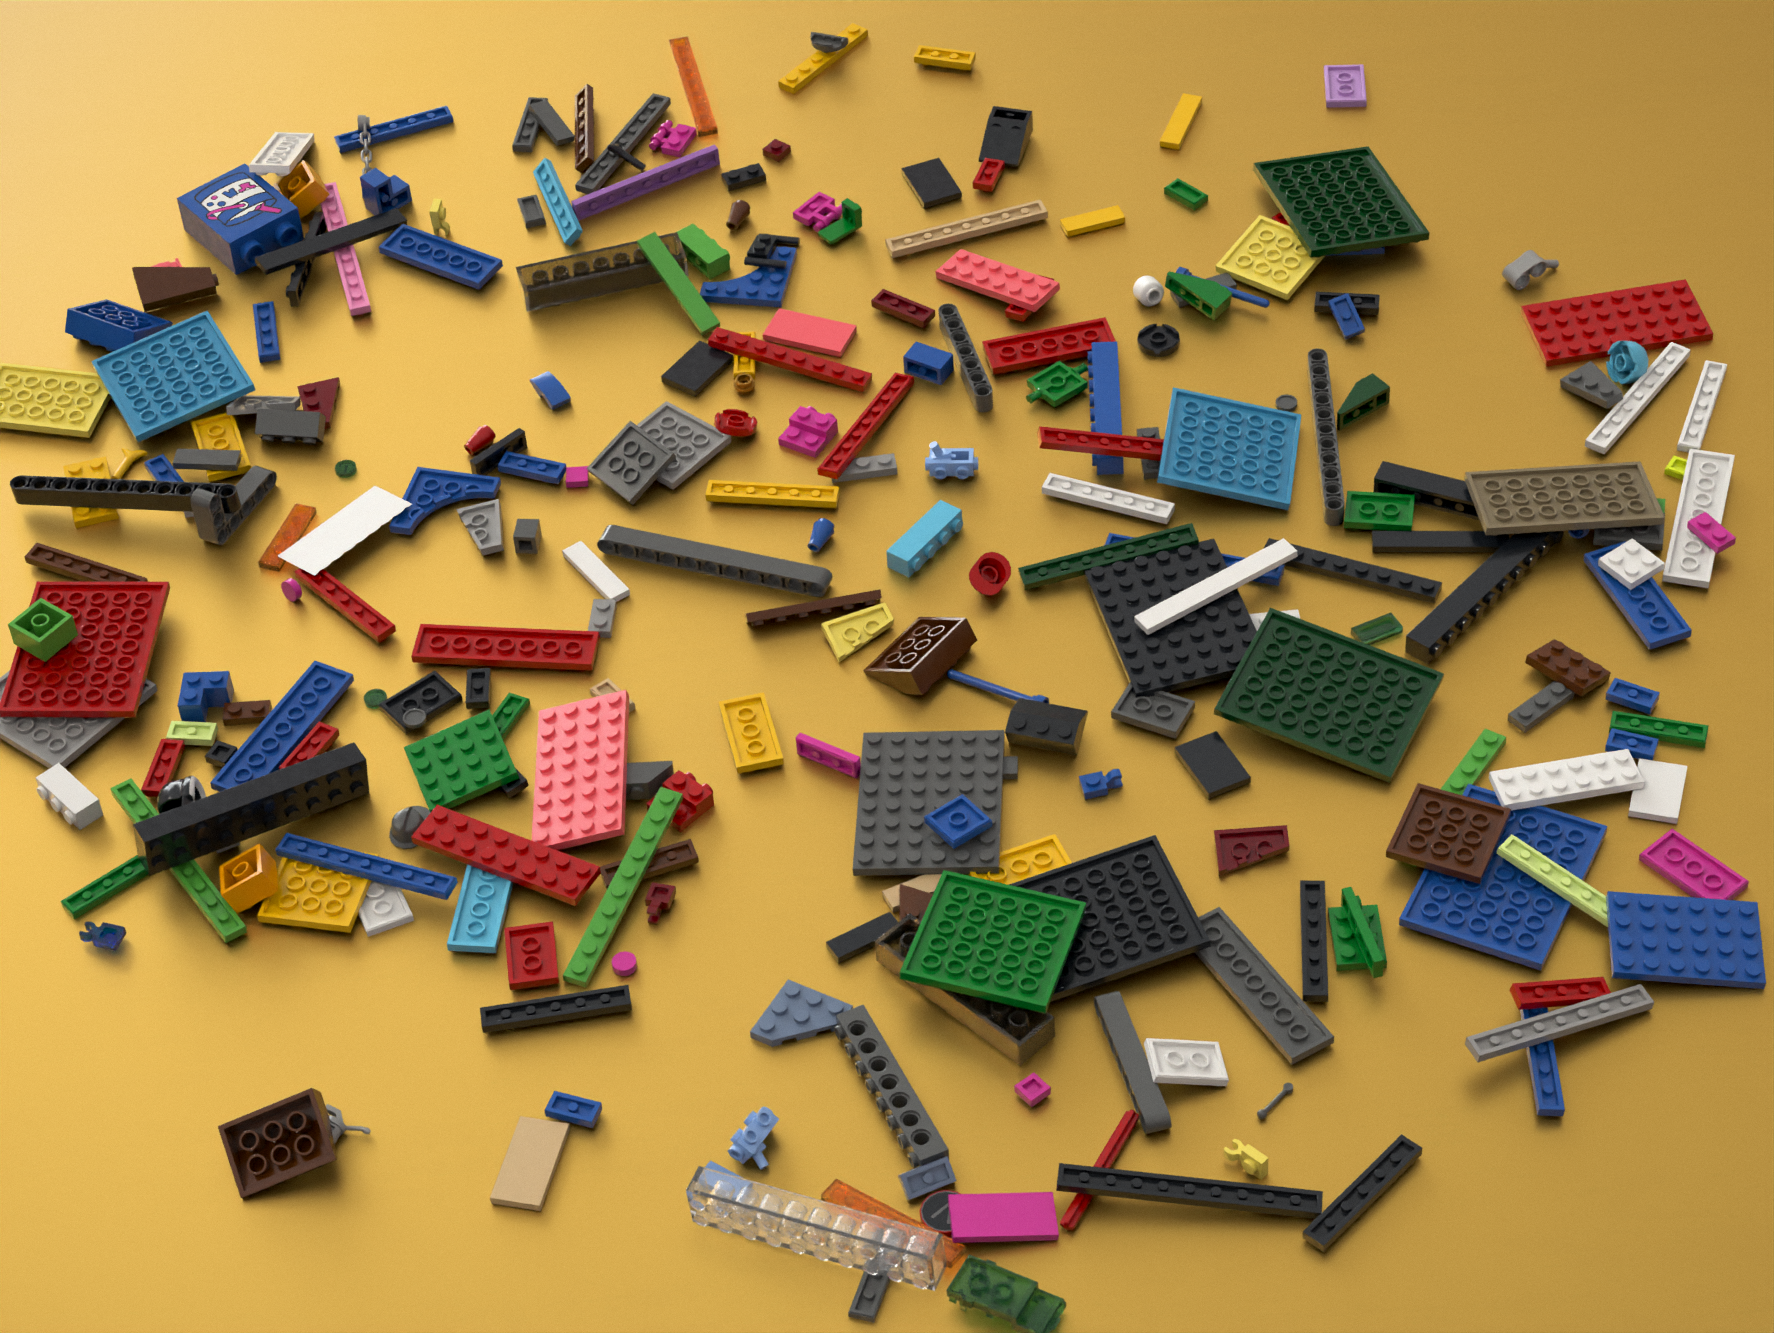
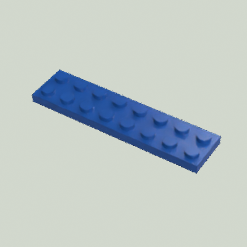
M314 661L210 782L211 788L221 792L278 771L279 766L353 683V674Z

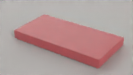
M779 308L762 335L763 340L841 357L857 332V326Z

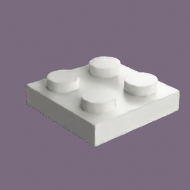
M1630 539L1599 558L1598 561L1599 567L1630 590L1664 570L1665 564L1634 539Z

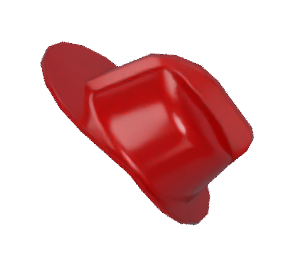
M996 552L985 553L970 569V583L976 591L983 595H995L1009 580L1011 566L1003 555Z

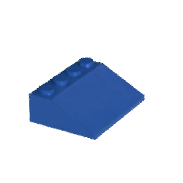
M105 299L68 308L65 333L73 335L75 339L87 340L92 345L104 346L108 351H116L172 326L173 322Z

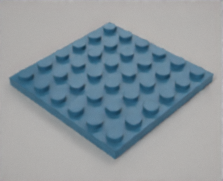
M208 311L91 361L137 442L255 391L253 382Z
M1173 387L1157 483L1288 510L1291 501L1301 414Z

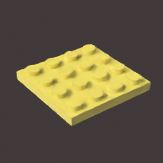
M1259 215L1215 267L1216 272L1220 274L1228 273L1235 280L1288 300L1325 256L1311 258L1290 226Z

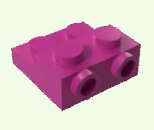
M800 406L789 418L787 429L778 438L779 445L816 458L838 433L837 419L831 413L824 415L817 412L812 406L807 408Z

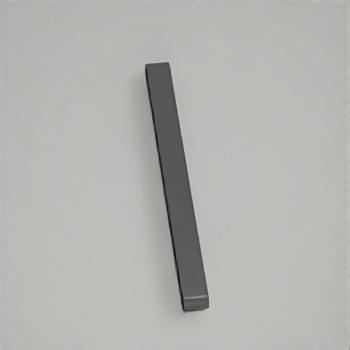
M1316 348L1308 352L1307 374L1323 518L1326 524L1338 526L1344 521L1345 502L1329 365L1326 351Z
M608 525L597 542L599 550L605 554L814 597L824 596L833 578L832 573L828 569L819 566L617 525Z

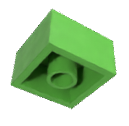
M42 598L38 599L8 624L13 643L45 662L78 636L73 616Z

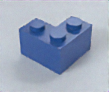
M374 168L360 176L365 207L374 215L395 208L399 209L412 201L409 184L396 175L388 177L377 168Z
M230 672L183 673L178 700L181 720L206 722L208 707H224V703L232 702L234 688Z

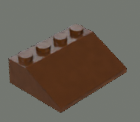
M918 617L863 671L866 675L905 694L923 695L929 691V687L935 681L941 679L943 674L957 663V660L963 654L970 651L977 638L967 618Z
M314 1088L307 1089L218 1126L242 1199L337 1160L329 1115L321 1092Z

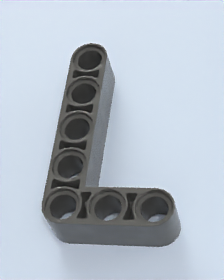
M256 465L253 466L235 486L241 507L234 513H224L221 498L218 494L197 488L191 496V507L200 539L217 545H223L275 486L277 480L276 472Z

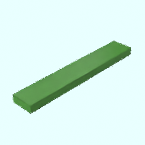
M656 232L637 240V245L701 335L703 336L720 327L717 317Z

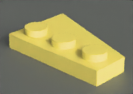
M884 602L822 623V630L840 663L894 625V619Z

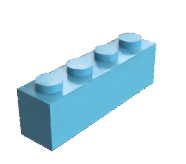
M939 500L886 551L887 567L909 578L929 558H932L935 552L945 545L956 532L961 530L963 526L962 510Z

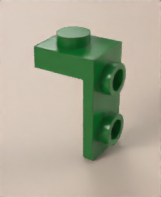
M848 198L841 202L843 218L818 232L819 237L829 244L837 242L862 227V209L857 203Z

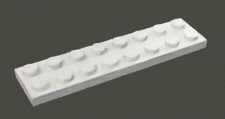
M1697 449L1689 450L1662 581L1709 588L1716 552L1687 528L1689 520L1704 512L1708 513L1719 524H1722L1735 455Z

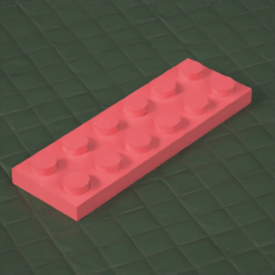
M962 249L935 271L936 278L1033 312H1036L1060 290L1059 282Z

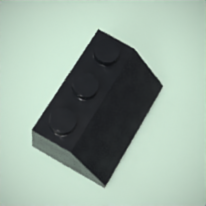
M1019 698L1010 711L1005 734L1009 743L1077 755L1088 711Z

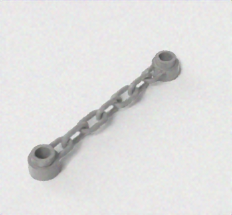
M358 115V131H363L360 133V143L364 145V150L361 151V160L365 163V168L362 169V175H364L365 170L366 173L372 170L369 167V163L372 161V152L368 149V145L371 143V135L366 130L370 129V117ZM368 135V142L367 139H364L363 142V137L366 138V136ZM364 153H365V156H367L368 153H369V160H368V157H365V160H364Z

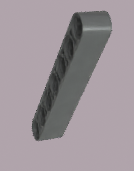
M949 303L943 304L938 309L939 327L950 353L953 354V360L975 410L978 412H988L993 408L992 386L957 307Z
M1115 991L1095 996L1093 1000L1098 1019L1135 1111L1139 1115V1121L1144 1133L1150 1134L1171 1128L1169 1111L1158 1084L1153 1082L1147 1057L1120 992Z

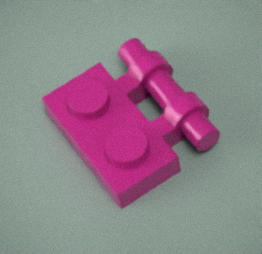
M667 120L658 128L659 132L653 135L649 147L652 150L660 147L662 154L681 157L697 135L696 128L682 124L671 128L673 123Z
M818 192L793 212V219L807 226L815 222L816 224L813 228L816 232H819L829 226L833 220H838L842 216V204L836 207L834 198Z

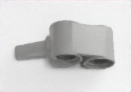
M1528 250L1514 262L1508 264L1504 268L1502 276L1516 290H1521L1528 285L1530 274L1533 277H1539L1545 272L1546 268H1557L1559 262L1558 260H1544L1533 250Z

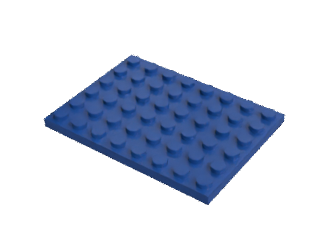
M1468 784L1463 793V796L1501 806L1494 791ZM1544 806L1511 810V816L1481 884L1424 869L1399 918V925L1537 970H1542L1573 904L1496 854L1497 850L1511 835H1514L1584 881L1607 833V826Z

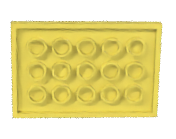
M0 363V428L90 438L111 399L97 373Z

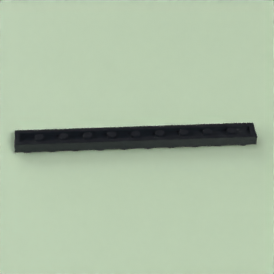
M1059 1163L1056 1191L1314 1219L1322 1213L1323 1191L1063 1163Z

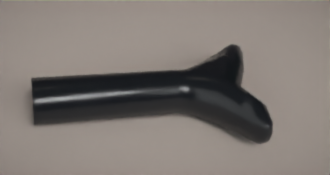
M618 143L607 146L609 151L623 158L641 172L646 168L645 164L626 152Z

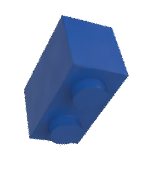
M915 342L903 356L904 373L942 385L954 371L952 353L919 342Z

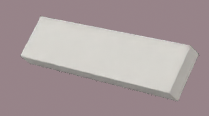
M582 541L562 550L563 556L605 599H616V602L630 595L629 588Z

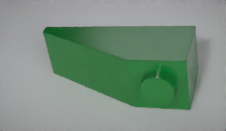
M1170 271L1167 273L1165 287L1215 321L1230 306L1232 293L1225 286H1221L1211 280Z

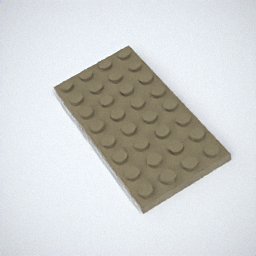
M1640 461L1465 472L1464 480L1485 535L1664 524L1665 516Z

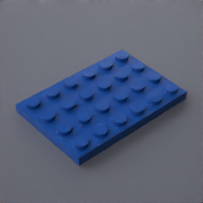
M1607 892L1606 906L1612 978L1756 989L1765 988L1766 977L1758 902Z

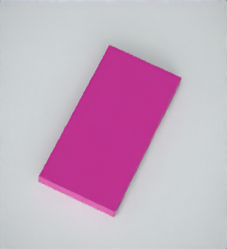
M1674 829L1669 830L1639 855L1641 862L1695 898L1732 900L1744 891L1749 884L1748 880Z
M1053 1192L948 1194L953 1243L1058 1240L1059 1232Z

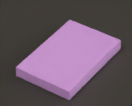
M1363 64L1324 66L1326 108L1367 106Z

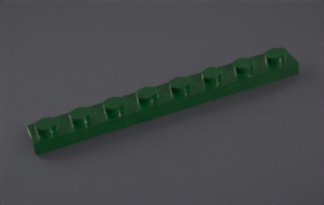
M1190 523L1018 568L1024 590H1029L1083 576L1084 570L1092 569L1096 566L1101 567L1114 564L1117 561L1135 559L1138 556L1153 555L1160 551L1178 549L1181 546L1199 544V539L1193 524Z

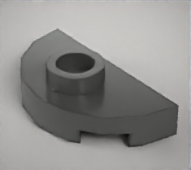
M811 32L810 35L812 46L824 53L839 51L848 44V38L817 32Z

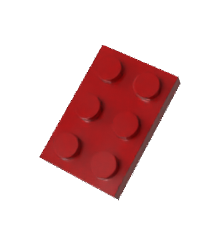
M553 921L504 928L510 990L559 984Z

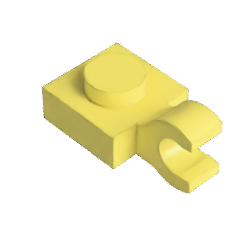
M433 199L429 211L431 224L434 228L433 232L435 235H438L439 229H443L445 235H448L450 225L444 221L446 219V208L443 207L442 199Z
M1233 1139L1232 1147L1236 1150L1224 1148V1157L1230 1161L1240 1160L1241 1166L1247 1173L1255 1175L1260 1180L1268 1174V1157L1251 1145L1247 1144L1244 1146L1240 1140Z

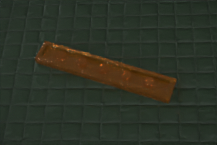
M835 1179L821 1194V1201L878 1231L885 1232L884 1234L901 1241V1243L950 1269L966 1253V1246L963 1244L953 1243L951 1238L838 1179Z

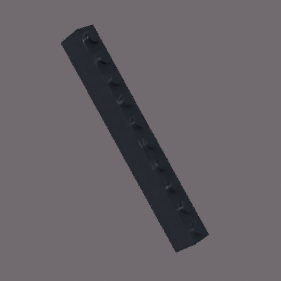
M1549 531L1514 534L1406 635L1405 652L1426 664H1429L1434 658H1438L1443 649L1453 644L1456 637L1462 631L1465 632L1475 619H1479L1489 606L1494 605L1502 593L1505 594L1515 581H1519L1529 568H1533L1541 556H1545L1555 543H1559L1564 532Z

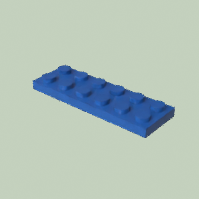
M402 224L379 246L381 254L476 289H480L503 267L502 260L405 224Z
M1625 541L1584 554L1583 561L1649 650L1691 637V628L1652 577L1630 590L1598 566L1599 558L1624 544Z

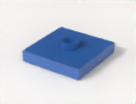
M963 794L924 816L925 823L953 849L992 827V820Z

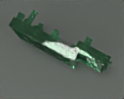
M970 1254L946 1290L949 1301L954 1304L959 1301L961 1310L966 1311V1307L970 1309L973 1307L986 1312V1317L993 1319L996 1316L1011 1322L1012 1329L1017 1331V1333H1050L1060 1323V1316L1067 1306L1063 1298L1039 1289L1038 1282L996 1265V1262L988 1259L985 1261Z

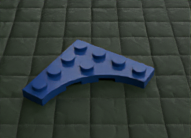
M776 246L774 253L769 258L786 261V269L760 267L736 279L721 282H703L700 295L705 302L782 307L796 260L797 248Z
M417 467L402 498L412 505L406 507L400 514L393 517L389 525L390 532L411 535L417 525L430 513L453 502L473 498L495 499L501 486L500 477Z

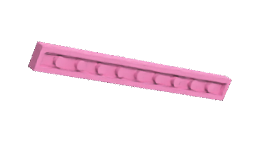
M336 182L324 184L330 195L324 202L320 203L328 232L348 225ZM350 245L333 251L351 316L371 312L354 246Z

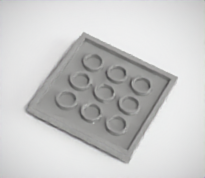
M667 401L637 424L638 427L676 455L674 461L656 479L673 490L731 443V435L720 432L714 426Z

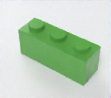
M691 224L673 233L675 250L710 280L730 270L729 252L720 247L714 239L707 236L696 225Z

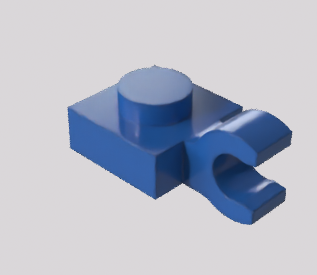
M1113 769L1105 776H1103L1102 771L1079 776V783L1085 799L1108 795V789L1123 786L1120 769Z

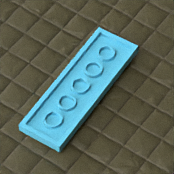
M467 864L447 941L448 951L497 952L513 887L512 881Z

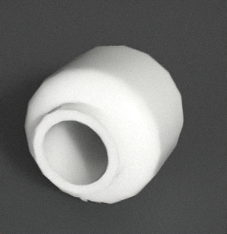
M1147 275L1142 276L1135 282L1133 294L1143 305L1154 306L1162 300L1164 289L1154 277Z

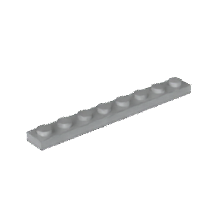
M1639 984L1466 1038L1465 1045L1476 1061L1481 1062L1653 1008L1654 1001L1644 987Z

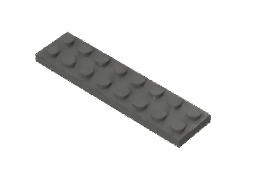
M1220 907L1198 917L1210 939L1211 947L1194 953L1291 1065L1334 1043V1036Z

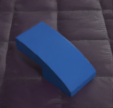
M549 371L530 379V383L539 397L545 399L551 410L571 401L568 392Z

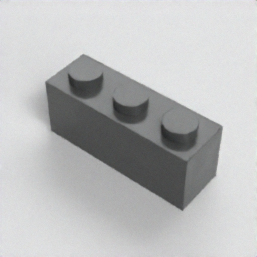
M258 409L255 434L265 442H274L275 439H281L284 443H295V440L303 441L304 444L315 445L316 442H323L326 416L320 412Z

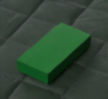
M1178 178L1164 187V194L1192 210H1196L1208 201L1207 194Z

